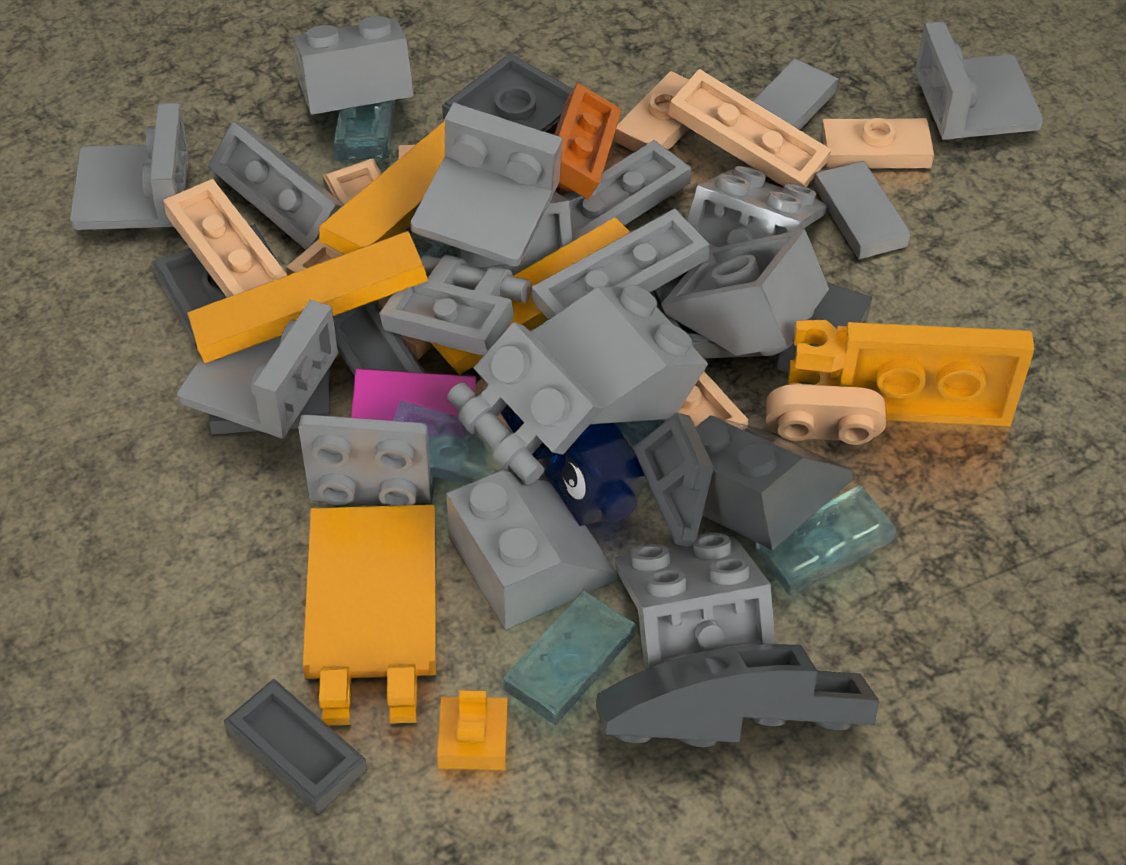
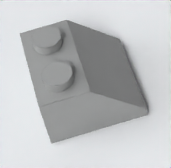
M373 16L361 20L359 25L337 28L332 25H320L309 29L306 34L294 36L295 74L311 115L414 97L407 38L397 18L389 19L383 16Z
M803 229L710 248L709 259L690 269L664 299L661 306L666 315L736 356L760 352L763 356H771L788 349L793 344L796 321L808 320L813 316L815 308L826 295L829 287L806 230Z
M627 285L626 287H596L531 331L536 339L604 408L591 424L669 419L679 411L708 365L692 346V340L689 335L673 325L659 310L653 295L635 285Z
M501 470L446 493L449 538L505 630L617 581V572L558 484L537 479L532 484L526 485L514 472Z

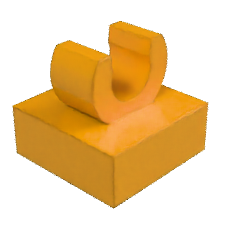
M459 690V697L441 696L437 747L438 769L506 770L508 698L487 697V691Z

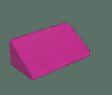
M356 368L351 418L423 423L427 426L428 438L471 441L472 434L458 421L457 416L459 412L447 400V395L454 386L465 382L475 393L476 376Z

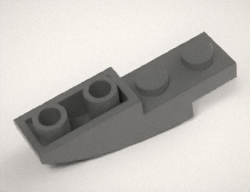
M788 644L727 647L684 656L631 675L599 692L596 699V709L606 735H613L617 739L630 743H645L650 741L652 737L674 738L697 747L714 746L718 741L739 742L743 717L766 726H781L787 720L812 721L818 726L832 730H846L851 727V724L875 725L879 699L861 673L818 671L802 645Z

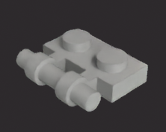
M425 255L421 258L428 281L392 294L379 315L385 331L484 356L505 332L514 318L511 300L521 303L528 301L532 288L531 281L514 277L511 270L497 266H491L488 270L468 266L465 259L444 255L439 259Z
M515 322L508 327L474 367L489 384L480 395H476L465 382L454 386L447 395V400L459 412L457 416L458 421L469 433H479L494 450L493 459L501 468L510 472L514 471L526 485L535 482L544 472V467L532 455L542 443L553 453L564 454L604 409L524 325ZM507 404L524 421L523 425L513 434L497 418Z

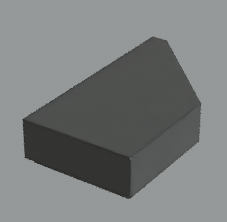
M676 412L636 444L633 449L675 544L689 547L697 539L714 466L691 417Z

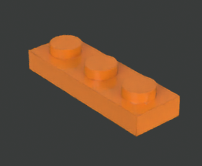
M578 82L566 100L554 134L563 138L558 187L567 192H576L589 200L600 184L622 109Z

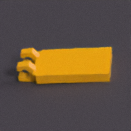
M827 320L796 321L794 346L797 347L795 359L790 360L788 384L810 383L812 385L871 389L884 398L887 421L1011 427L1035 350L1032 331L856 322H848L847 326H838L836 329Z
M435 505L311 508L303 670L305 680L320 679L319 703L320 708H323L322 721L328 726L350 725L351 678L387 677V701L390 724L417 723V676L436 675Z

